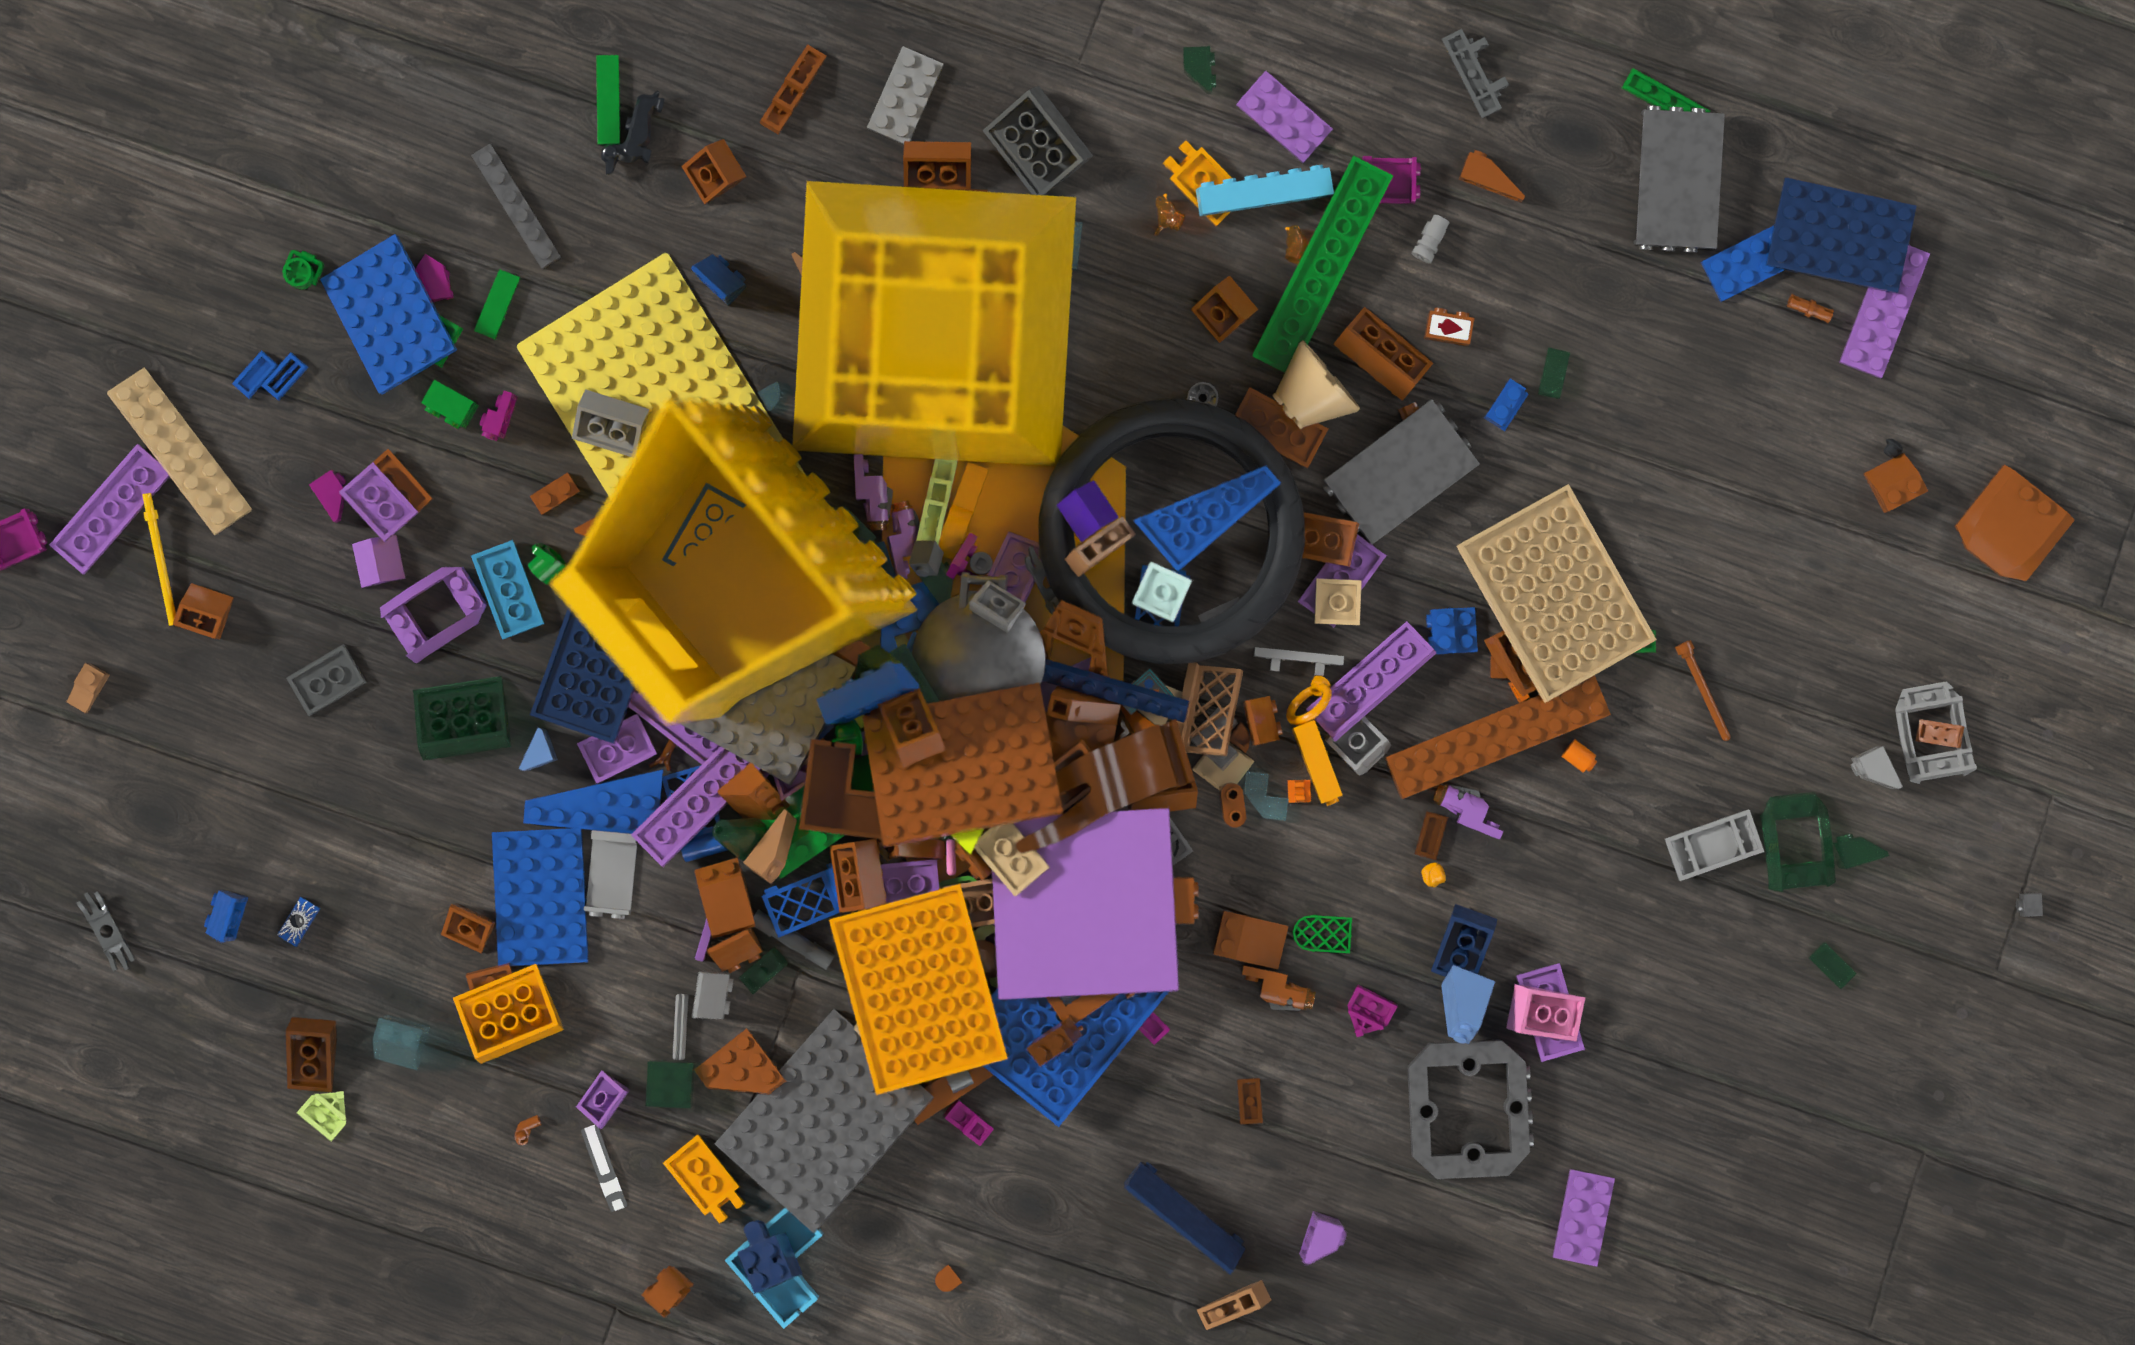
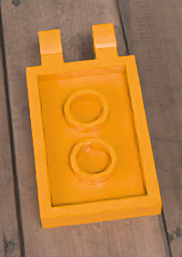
M1186 140L1178 148L1187 157L1178 164L1169 156L1163 164L1173 173L1169 179L1198 208L1196 189L1201 187V183L1214 181V185L1223 184V180L1232 177L1202 147L1196 151ZM1230 212L1206 215V217L1217 226Z
M699 1134L663 1162L702 1213L707 1215L711 1212L719 1224L728 1218L721 1207L729 1200L736 1209L746 1204L736 1192L740 1185Z

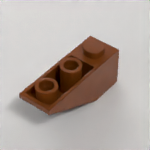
M1057 686L1051 693L1046 715L1066 721L1117 725L1121 704Z

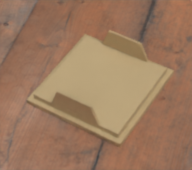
M1230 742L1229 745L1237 751L1238 756L1224 771L1205 754L1192 769L1219 791L1226 783L1238 784L1254 763V760Z

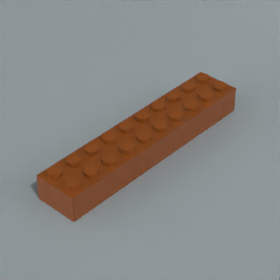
M1594 675L1544 703L1540 695H1537L1384 758L1400 798L1404 799L1611 714Z

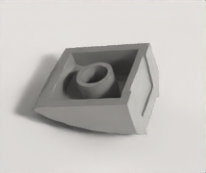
M1365 716L1336 742L1328 733L1325 741L1359 776L1367 773L1376 762L1387 754L1391 747L1388 739Z

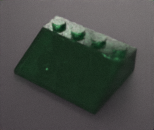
M502 676L413 690L417 745L423 761L511 747L510 726Z

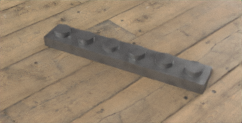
M488 144L472 154V158L541 269L560 259L561 256L492 145Z

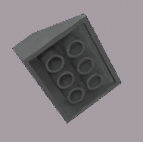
M1040 86L1025 92L982 130L1032 195H1046L1093 157L1092 153Z

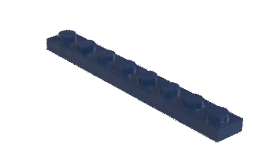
M1046 659L1043 682L1185 723L1190 702L1188 700Z

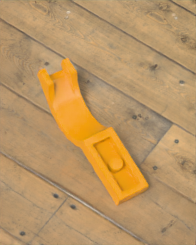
M967 462L939 541V547L944 552L943 556L952 559L951 563L961 548L967 527L989 469Z

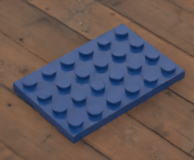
M396 234L320 279L379 394L383 395L457 351L403 244Z
M582 829L492 832L498 966L510 963V966L589 962L586 911H584L586 899Z

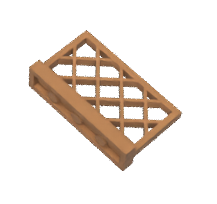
M1188 663L1181 699L1190 701L1185 723L1177 721L1186 753L1227 756L1242 681V669L1201 666L1198 663ZM1204 673H1214L1216 679L1205 685L1203 682ZM1228 675H1236L1235 682L1226 687L1222 680ZM1220 682L1225 690L1214 697L1209 689ZM1208 692L1212 699L1204 706H1201L1199 698ZM1226 694H1229L1231 702L1225 708H1222L1218 701ZM1216 703L1221 711L1210 718L1205 710ZM1203 713L1208 720L1197 728L1194 724L1195 718ZM1224 715L1227 718L1226 725L1218 730L1213 722ZM1212 725L1216 732L1205 739L1201 731ZM1199 734L1203 742L1197 747H1191V739ZM1220 736L1223 740L1221 749H1212L1209 743Z

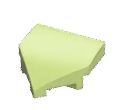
M344 1091L311 1095L297 1112L300 1117L331 1142L346 1125Z

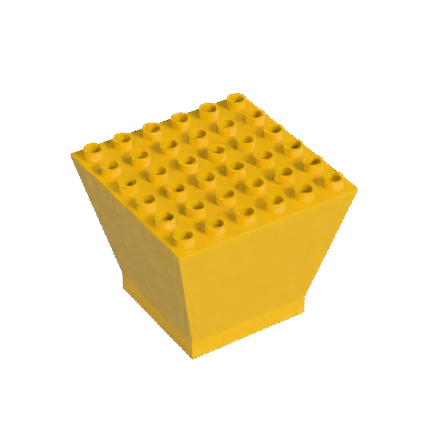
M807 181L793 447L797 451L1056 466L1061 458L1076 197Z
M692 398L688 401L668 399L658 413L571 565L551 582V585L668 724L720 718L739 700L918 610L910 601L916 595L914 588L901 575L898 574L893 579L881 567L887 561V557L882 550L870 540L866 544L859 541L853 533L859 527L854 517L845 508L840 506L835 510L826 502L824 498L830 493L826 484L816 474L811 473L809 476H806L798 469L795 464L801 459L800 454L787 440L782 439L778 443L771 437L767 430L773 423L764 411L756 405L750 409L745 404L735 406L731 402L723 405L719 401L713 404L705 399L701 402H697ZM706 483L746 504L742 508L708 489L668 559L676 564L672 566L662 560ZM718 504L722 507L724 514L719 521L713 522L706 517V509L709 505ZM717 506L711 507L708 510V516L711 519H718L721 516L720 508ZM730 515H734L733 517H731V518L725 523L726 519H727ZM701 523H706L712 528L711 535L710 529L707 526L703 525L697 529L698 537L705 539L704 541L698 540L695 536V528ZM688 543L698 544V546L689 545L686 548V556H684L683 550Z

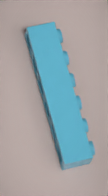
M1323 165L1311 166L1310 171L1303 172L1301 168L1288 170V174L1280 175L1279 171L1270 172L1264 178H1258V175H1250L1244 177V181L1236 182V178L1223 180V184L1214 185V181L1201 183V187L1196 189L1200 216L1330 197L1334 194L1330 167L1323 168Z

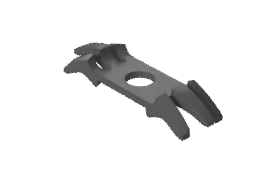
M1030 546L1028 548L1029 556L1025 557L1026 569L1033 576L1046 602L1045 606L1052 615L1055 608L1059 605V601L1051 587L1045 588L1043 586L1046 574L1043 564L1039 560V558L1041 559L1040 546L1038 549L1039 558L1033 546Z
M98 891L95 892L94 895L102 908L100 910L88 892L84 895L93 914L91 915L90 911L81 901H78L76 904L85 915L87 922L99 940L112 971L117 970L112 952L116 954L124 970L129 969L121 947L125 950L130 962L135 960L113 920L107 904ZM103 925H110L113 929V934L109 938L103 937L100 933Z

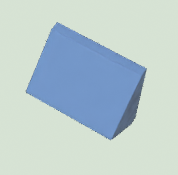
M537 728L519 769L529 771L558 760L546 729Z

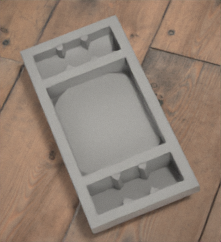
M1749 809L1664 839L1679 881L1764 852Z

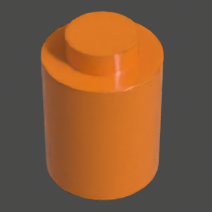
M1576 739L1570 743L1561 756L1582 773L1586 770L1590 772L1597 763L1595 760L1596 754Z

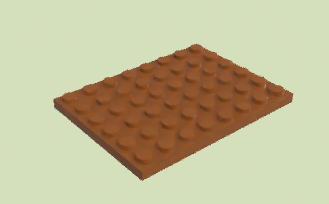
M1040 682L927 704L940 733L945 751L903 767L882 714L862 716L884 847L1063 814Z

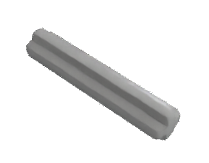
M687 994L676 995L673 1040L674 1060L685 1059L688 1013Z

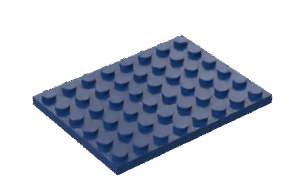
M997 988L991 995L1008 1059L983 1065V1067L1059 1127L1169 991L1137 992L1128 999L1125 996L1128 993L1118 994L1076 1023L1077 1027L1082 1025L1084 1029L1080 1031L1082 1036L1074 1045L1042 1066H1039L1027 1050V1047L1036 1038L1062 1022V1020L1046 997L999 999ZM1081 995L1059 997L1064 1005L1067 1006Z

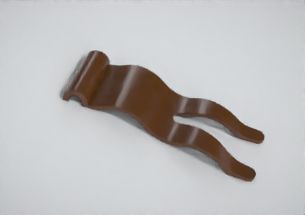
M1177 720L1148 727L1121 740L1098 748L1056 772L1060 794L1082 784L1089 785L1090 793L1049 825L1018 840L1016 850L1024 854L1053 845L1074 835L1113 811L1163 790L1194 782V776Z

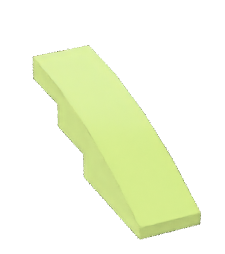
M935 459L916 541H936L939 545L958 460Z

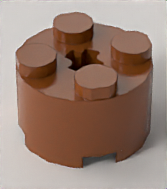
M671 1265L666 1269L664 1268L656 1277L658 1282H655L652 1286L650 1285L642 1294L645 1298L644 1300L664 1318L671 1313L669 1310L672 1307L678 1306L691 1291L689 1288L694 1286L693 1282L675 1266L672 1267Z

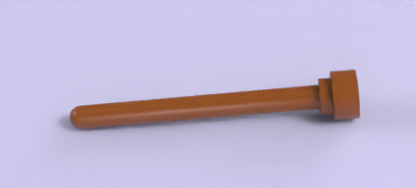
M1688 640L1675 647L1677 654L1681 655L1682 659L1685 658L1721 738L1724 741H1728L1731 737L1693 656V649L1695 647L1692 641Z

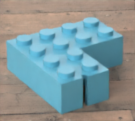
M786 1208L782 1209L766 1223L770 1237L786 1232L796 1258L824 1233L819 1228L814 1234ZM747 1240L730 1254L725 1261L754 1294L737 1253L750 1247ZM801 1275L771 1289L754 1294L783 1329L800 1315L799 1308L803 1313L819 1298V1295Z

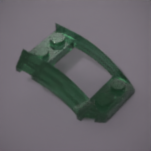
M1815 792L1770 797L1763 814L1760 815L1766 852L1768 889L1783 892V889L1819 885L1829 887L1836 882L1834 851L1829 814L1826 806ZM1817 816L1822 861L1781 865L1775 820Z

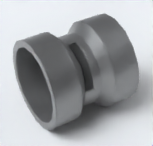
M985 552L975 553L970 560L972 570L979 575L989 573L993 565L991 557Z

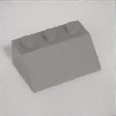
M585 389L577 406L572 439L633 457L641 444L649 409Z

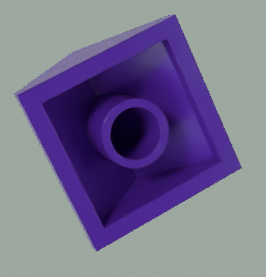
M1094 480L1074 490L1056 505L1081 543L1119 518Z

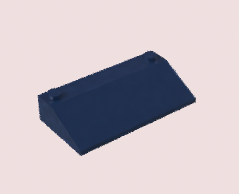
M1140 1162L1125 1180V1189L1226 1272L1231 1274L1246 1249L1242 1245L1245 1241L1235 1233L1231 1236L1155 1174L1158 1170L1148 1162L1145 1165Z

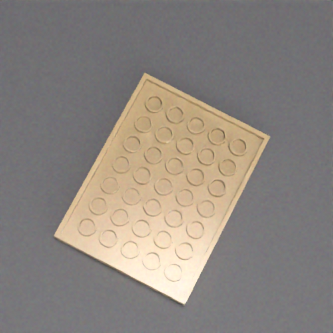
M1569 484L1456 546L1544 703L1656 640Z

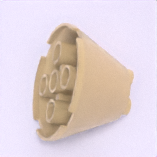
M1301 341L1276 393L1272 395L1280 405L1284 403V412L1291 419L1295 416L1293 421L1302 429L1305 426L1359 411L1360 407L1341 382L1328 371L1325 363L1304 341Z

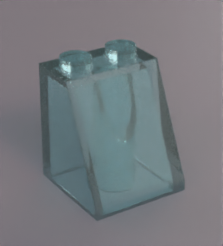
M389 1015L380 1017L373 1037L374 1058L418 1070L430 1027Z

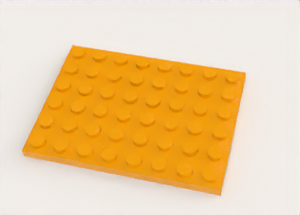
M960 884L829 920L876 1095L1008 1059Z

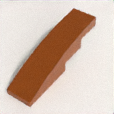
M810 45L806 46L774 96L771 105L761 118V125L778 135L780 134L825 61V54Z

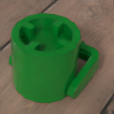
M296 249L292 250L283 267V278L288 284L299 290L307 289L311 285L316 286L324 268V263L317 259L315 255L304 250L302 252ZM313 263L319 266L316 275L311 265Z
M537 543L532 546V553L536 557L528 564V567L540 581L549 585L567 567V563L560 553L544 543Z

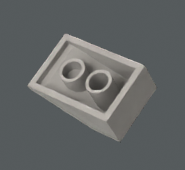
M710 970L699 972L692 1017L723 1019L725 1014L729 1015L731 1001H727L728 992H732L734 979H730L731 974Z

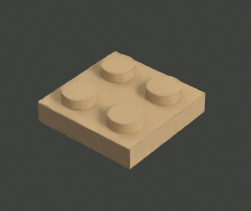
M1316 579L1314 624L1360 625L1361 580Z

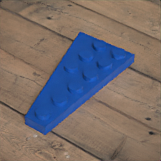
M1264 466L1133 521L1178 572L1281 483L1267 466Z
M664 769L526 800L523 823L632 834L660 807Z

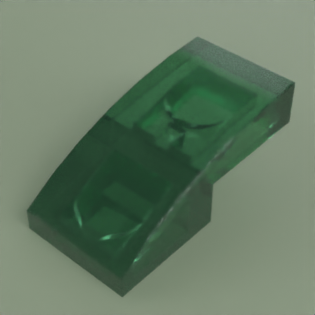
M1548 347L1538 390L1539 395L1560 399L1570 352Z

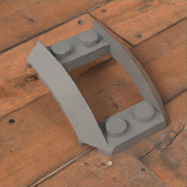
M1947 681L1907 688L1901 692L1895 711L1910 782L1920 784L1924 780L1958 774L1965 776L1977 769L1966 726L1963 698L1953 690V687ZM1949 706L1951 723L1964 726L1961 749L1957 748L1955 751L1916 757L1908 713Z

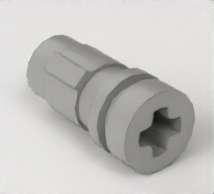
M1434 215L1431 221H1427L1421 233L1423 237L1416 243L1418 246L1414 247L1412 255L1426 263H1431L1434 254L1438 251L1437 246L1440 244L1450 222L1439 215Z

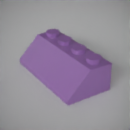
M1313 1211L1299 1253L1304 1263L1310 1264L1337 1250L1338 1245H1343L1346 1232L1339 1219Z

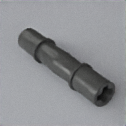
M760 909L755 913V928L767 934L769 938L772 936L788 948L804 955L806 960L808 959L827 970L835 954L818 945L817 942H811L796 931L778 938L769 915ZM778 920V926L781 932L786 929H789V927L779 923L780 920Z

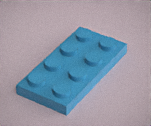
M514 540L471 555L503 640L545 624Z

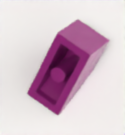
M330 470L309 484V486L333 522L338 523L341 521L345 499L340 495L339 491L345 487L344 484L347 482L340 472L336 473Z

